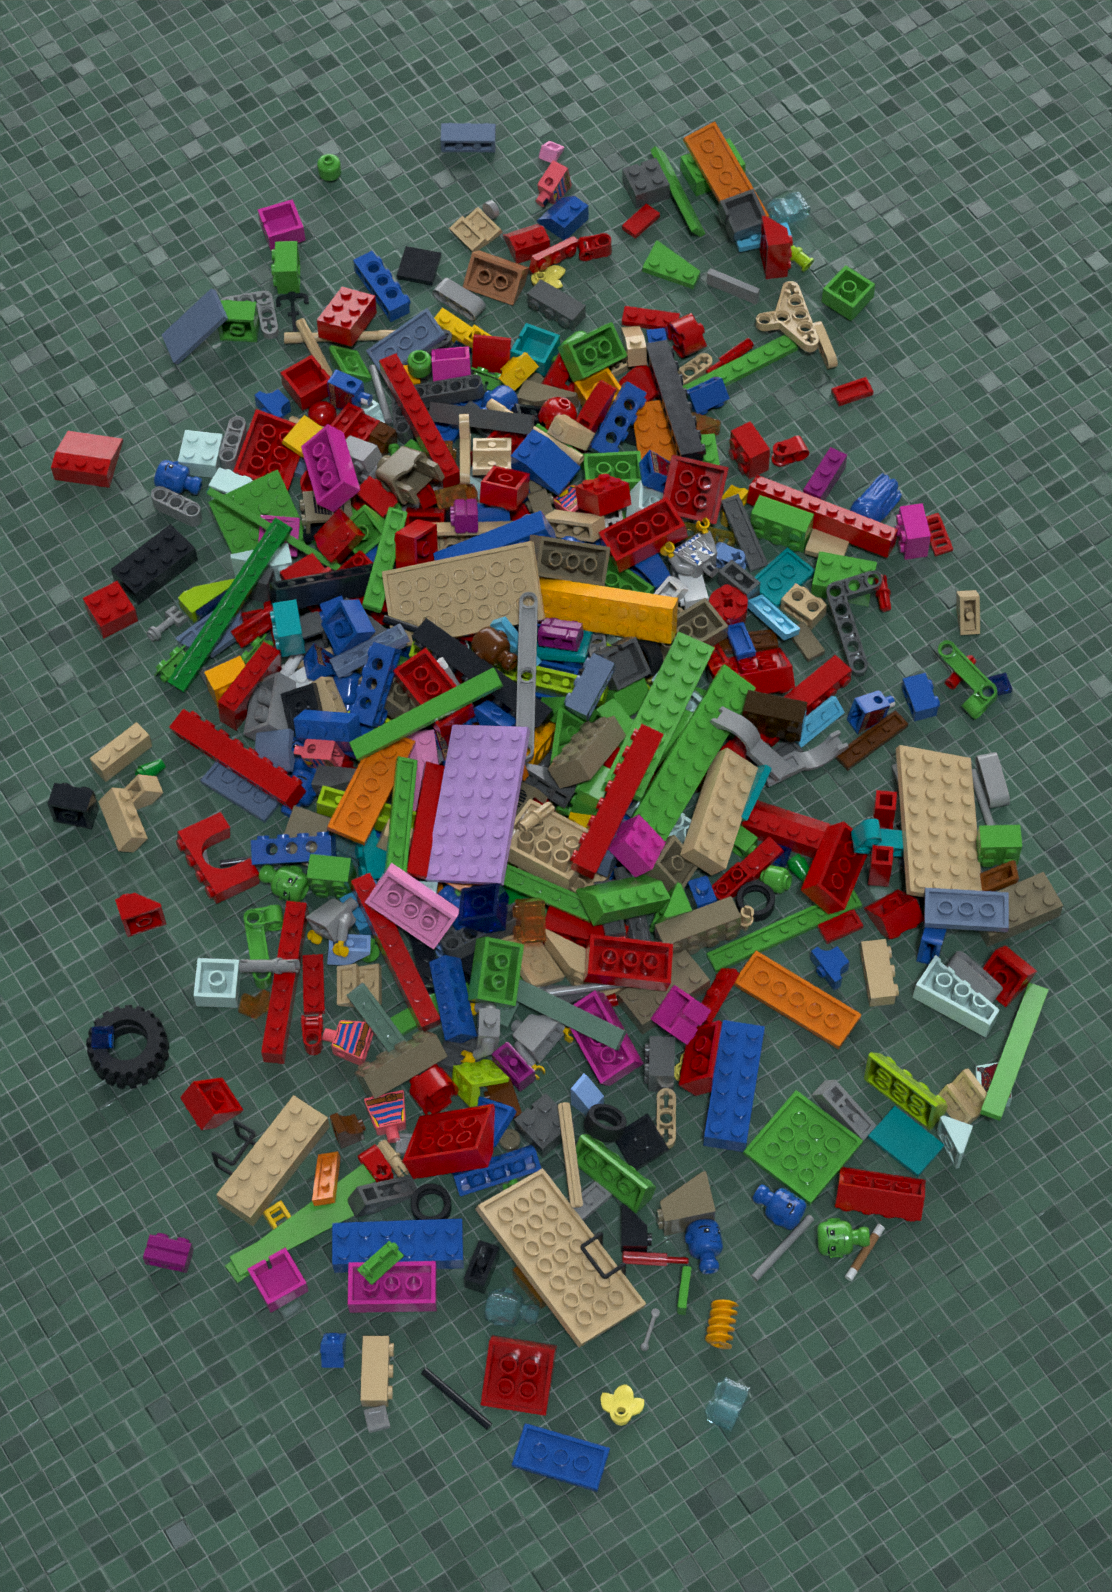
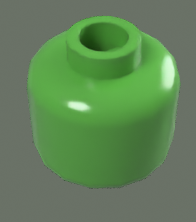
M325 154L318 159V174L323 180L333 181L339 178L341 175V163L336 155Z
M415 350L409 354L407 358L409 374L415 378H424L430 374L432 361L429 353L423 350Z
M770 865L766 870L762 871L760 881L769 885L774 893L782 894L789 890L792 883V875L786 868Z

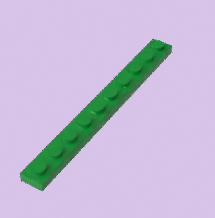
M276 517L274 518L167 681L168 683L186 693L293 530L292 527Z

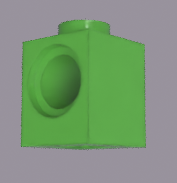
M740 825L732 852L744 860L758 847V837Z

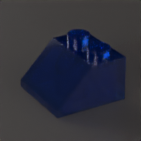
M498 883L462 888L458 924L484 933L506 930L509 895L503 886Z

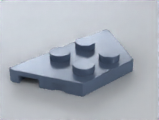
M241 609L210 654V658L215 657L236 641L230 631L243 623ZM213 611L177 636L175 639L181 645L185 644L186 647L190 648Z

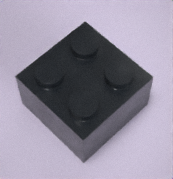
M54 783L47 803L53 821L92 830L99 811L94 791L84 786L79 788L68 783Z

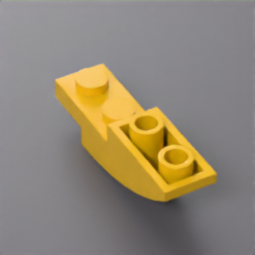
M443 307L434 317L441 329L451 332V341L460 347L469 346L470 352H473L474 334L491 336L475 324L471 327Z

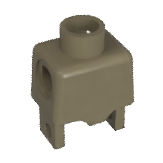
M401 446L391 456H383L379 460L375 475L387 492H392L396 496L397 501L402 504L410 502L417 505L420 501L416 494L433 478L439 481L445 478L438 463L429 460L424 452L406 446Z

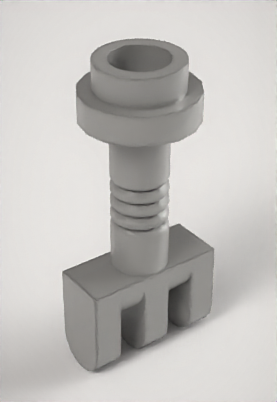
M172 606L165 612L167 619L157 627H149L146 634L151 641H158L162 637L161 633L168 627L175 624L179 628L188 621L189 617L183 615V612L178 610L176 606Z

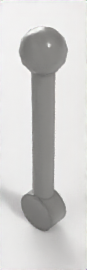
M656 1308L651 1311V1322L644 1343L640 1345L642 1351L649 1349L648 1342L656 1318L660 1315V1311Z

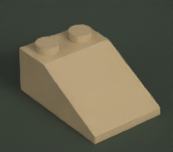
M546 929L544 932L545 948L572 986L590 984V982H584L586 949Z

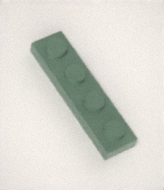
M361 983L346 995L387 1052L395 1049L394 1046L397 1043L406 1041L364 983Z

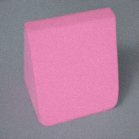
M548 141L541 146L539 158L550 163L553 160L557 162L565 147Z

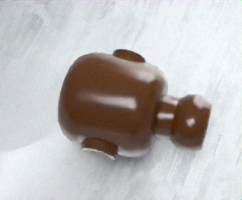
M487 626L479 630L474 636L471 648L481 659L483 658L492 666L501 664L502 668L506 671L513 670L518 664V656L515 653H510V642L502 630L497 631L495 628Z

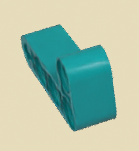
M866 819L851 831L855 853L871 854L873 845L893 847V856L904 857L902 830L880 829L878 819Z

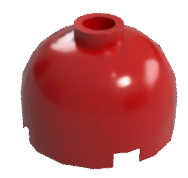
M552 397L544 402L539 411L538 418L540 423L543 421L546 424L545 428L549 429L554 417L557 415L565 414L576 421L577 411L576 407L568 399Z

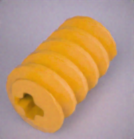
M723 1299L715 1300L711 1303V1318L708 1320L710 1326L707 1327L708 1335L705 1337V1341L708 1344L720 1349H732V1345L726 1343V1341L733 1340V1336L728 1333L735 1331V1328L729 1326V1324H736V1320L731 1318V1316H736L738 1313L732 1309L739 1307L737 1303Z

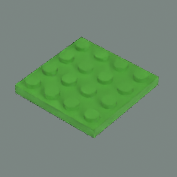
M278 470L223 494L258 516L271 515L300 518ZM216 499L208 501L207 503L230 553L235 554L254 550L259 540V525ZM300 519L299 540L305 543L303 539L304 526H302Z
M796 1090L743 1151V1155L811 1206L838 1174L840 1169L844 1167L860 1148L863 1140Z

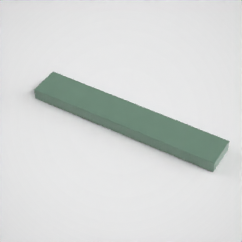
M519 980L516 1001L615 1050H619L627 1031L524 980Z

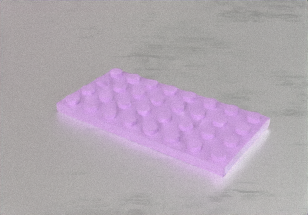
M452 726L433 829V844L427 877L425 879L427 882L504 885L530 736V729L528 727Z

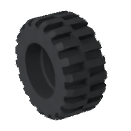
M125 1005V1008L121 1009L120 1006L113 1007L114 1011L109 1012L107 1010L102 1013L103 1017L101 1019L98 1017L94 1021L95 1027H90L88 1031L89 1037L86 1039V1046L94 1071L97 1072L98 1077L101 1080H106V1083L114 1086L115 1083L118 1088L122 1089L125 1086H130V1089L137 1088L136 1085L140 1083L144 1086L148 1084V1079L152 1078L154 1080L158 1077L157 1071H163L165 1068L164 1061H168L169 1042L160 1019L155 1017L154 1013L150 1010L145 1012L144 1007L136 1006V1009L132 1005ZM94 1031H108V1035L103 1037L107 1038L103 1040V1047L102 1044H99V1047L98 1044H94L98 1043V1040H94ZM129 1033L139 1034L147 1039V1045L143 1052L133 1059L118 1060L109 1055V1035H112V1043L118 1037ZM99 1035V1039H101L99 1043H102V1035Z

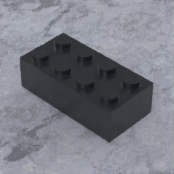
M170 524L111 568L114 582L118 581L123 591L137 605H140L198 560L196 549Z

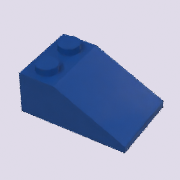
M534 429L511 455V468L513 470L530 473L532 481L558 496L581 469L552 440Z

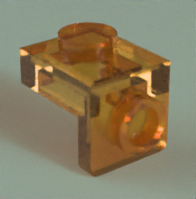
M262 989L255 997L244 993L241 996L238 1012L257 1019L263 1012H267L269 1009L270 1000L268 999L270 992Z

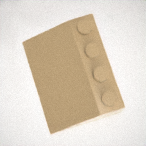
M529 799L515 818L508 862L539 878L570 890L580 876V873L571 870L573 862L569 860L574 850H579L581 844L578 842L583 832L587 833L588 829L553 811L543 819L540 825L537 824L524 834L518 828V822L526 818L530 811L537 810L542 806Z

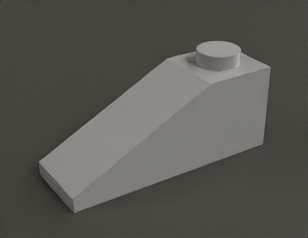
M825 1080L812 1094V1097L827 1113L862 1140L877 1126L836 1080Z

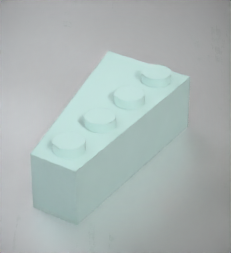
M936 955L917 982L912 997L984 1037H987L996 1023L999 1009L981 993H976L967 981H962L955 975V971L941 963V959Z

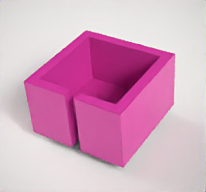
M293 199L258 209L259 222L271 251L275 249V242L297 241L299 243L305 241L304 227Z
M469 346L432 349L433 381L471 375Z
M923 503L900 506L899 514L896 515L897 525H894V528L898 529L897 536L900 539L898 542L899 552L903 553L904 560L927 557L931 535Z
M638 814L622 822L616 833L617 836L614 837L608 850L634 877H637L653 869L666 842Z
M674 985L651 1017V1020L688 1045L698 1030L696 1027L702 1025L711 1010Z
M286 1247L268 1257L271 1269H268L265 1259L247 1269L253 1284L270 1313L308 1292L307 1283Z

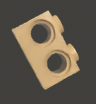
M795 584L781 599V610L800 623L804 621L810 630L826 615L827 604L821 598L812 595L807 588L801 587L798 584Z

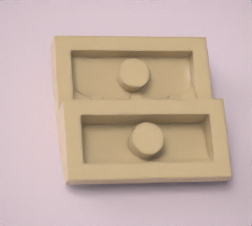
M479 207L466 218L463 216L459 218L449 228L472 252L483 248L502 233V230Z
M473 438V475H486L494 465L511 469V438Z
M813 529L805 549V554L818 557L819 551L845 556L850 543Z
M355 963L337 966V1005L354 1007L346 995L361 983L367 986L381 1005V965L378 963L358 966Z
M965 1069L952 1083L947 1084L938 1095L946 1101L948 1105L946 1111L951 1118L971 1124L981 1115L980 1112L987 1092L969 1069Z

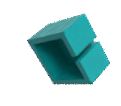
M526 323L519 334V339L517 338L510 350V358L519 357L524 352L528 353L539 366L534 372L545 377L552 364V358L559 352L557 347L560 346V335Z
M296 599L272 603L274 611H270L276 649L281 650L282 657L306 653Z

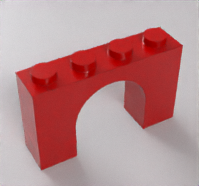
M266 642L261 644L218 700L219 717L222 723L235 731L241 726L247 716L249 698L256 686L263 678L281 671V654L279 650Z
M876 790L872 819L879 820L880 829L893 830L897 792ZM873 845L872 853L870 854L868 885L889 887L893 847Z
M221 812L178 831L176 840L178 849L181 852L184 851L186 855L185 858L190 867L193 866L195 869L197 880L200 883L203 882L207 896L213 898L216 904L259 884V872L252 865L250 858L225 869L212 867L204 860L202 855L205 850L230 838V826Z

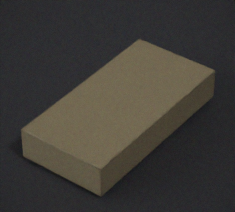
M804 621L797 625L800 628L799 635L792 637L791 640L806 661L810 662L825 654V650Z

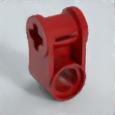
M606 233L583 236L577 239V247L580 251L579 258L582 261L608 257L612 253L611 237Z
M794 436L773 445L771 461L775 466L782 467L804 460L810 452L802 437Z
M323 1014L309 1017L301 1015L305 1051L309 1055H318L323 1050ZM310 1041H317L315 1044H309Z
M376 1144L357 1156L360 1163L364 1164L376 1180L375 1182L394 1179L390 1164Z

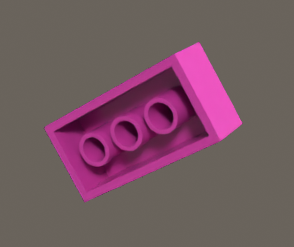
M327 424L304 443L301 448L317 504L334 512L359 492L360 487L344 432Z
M594 990L574 1004L625 1030L605 993ZM569 1027L599 1082L603 1085L611 1086L644 1064L627 1033L619 1050H615Z
M436 1261L397 1262L373 1285L357 1271L365 1262L348 1263V1308L350 1313L437 1311Z

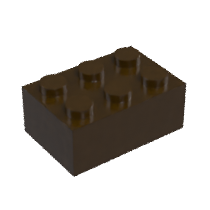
M748 690L742 716L749 720L760 734L771 738H784L790 742H800L805 724L807 702Z

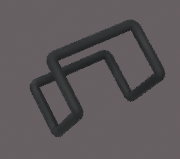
M237 1120L233 1121L236 1135L246 1142L234 1160L231 1161L215 1151L211 1153L215 1166L230 1176L233 1172L220 1165L217 1158L233 1166L249 1144L253 1146L256 1144L252 1140L256 1135L255 1131ZM239 1127L251 1133L249 1138L240 1133Z
M599 1232L581 1245L582 1252L603 1279L609 1278L621 1269L622 1273L626 1276V1263H622L607 1274H604L585 1247L598 1238L603 1246L602 1232Z

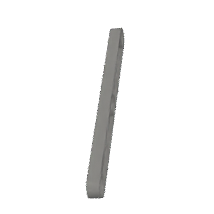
M532 592L523 593L520 596L516 727H528L530 729L527 748L531 752L526 756L525 762L531 761L534 756L538 599ZM526 598H532L534 604L526 606L523 604V601ZM524 672L532 674V678L529 681L521 678Z

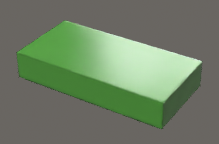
M684 1266L682 1269L677 1313L680 1315H686L691 1278V1267Z

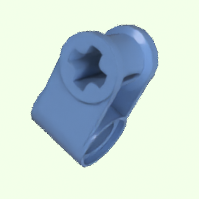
M722 542L716 543L718 553L716 557L717 568L722 569L732 559L744 570L746 569V563L744 562L745 553L742 550Z

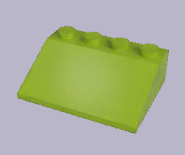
M870 1052L864 1080L928 1130H931L940 1120V1117L946 1113L948 1106L946 1101L941 1096H935L930 1092L924 1083L913 1079L910 1072L900 1069L892 1058L885 1057L881 1053Z

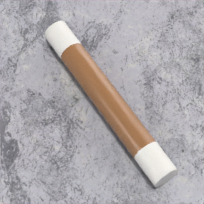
M877 1224L870 1235V1245L863 1247L845 1275L847 1280L852 1281L883 1233L885 1228L882 1225Z

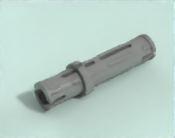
M241 959L239 962V971L241 973L299 972L298 969H300L298 959Z

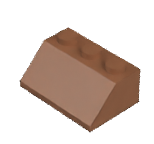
M478 250L471 254L463 288L514 305L525 286L529 267Z

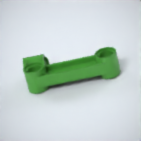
M945 640L938 646L939 656L974 691L973 695L961 707L975 720L996 701L998 697L997 687L953 642ZM949 647L953 649L949 655L942 653L944 648ZM986 689H992L994 694L986 697L983 695V692Z
M269 905L267 907L249 909L245 912L244 924L250 960H269L265 932L282 929L283 913L280 905ZM253 919L258 920L256 923H249ZM252 972L254 984L257 988L267 989L271 986V972ZM262 974L267 975L266 978H263V979L258 978V976H260V975H262Z

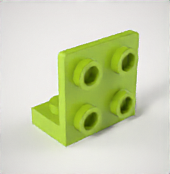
M489 1059L453 1066L452 1080L459 1089L457 1095L469 1107L478 1106V1097H480L479 1087L509 1082V1077Z

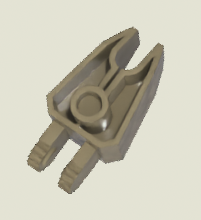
M530 480L529 489L531 493L528 494L529 501H526L529 512L533 511L535 513L541 510L544 516L553 511L552 504H554L552 493H547L546 488L542 489L541 485Z

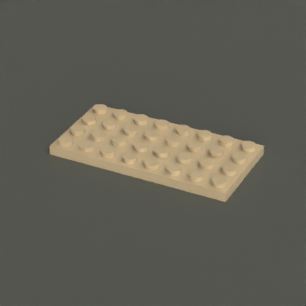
M533 541L382 571L388 616L416 626H420L425 618H427L454 638L477 634L482 628L491 627L490 624L493 620L505 616L513 626H518L520 596L525 592H532L537 596V622L545 620ZM526 598L524 599L523 604L526 606H532L534 604V600L532 598ZM405 630L410 642L404 648L412 647L413 640L411 636L413 633Z
M899 745L896 748L907 895L925 897V888L982 891L981 869L976 847L977 823L971 758Z
M543 1168L476 1207L477 1213L579 1348L645 1307V1301L621 1270L609 1278L603 1279L582 1252L581 1245L592 1238L594 1234L574 1208H571L568 1200ZM598 1240L585 1247L604 1274L617 1267Z

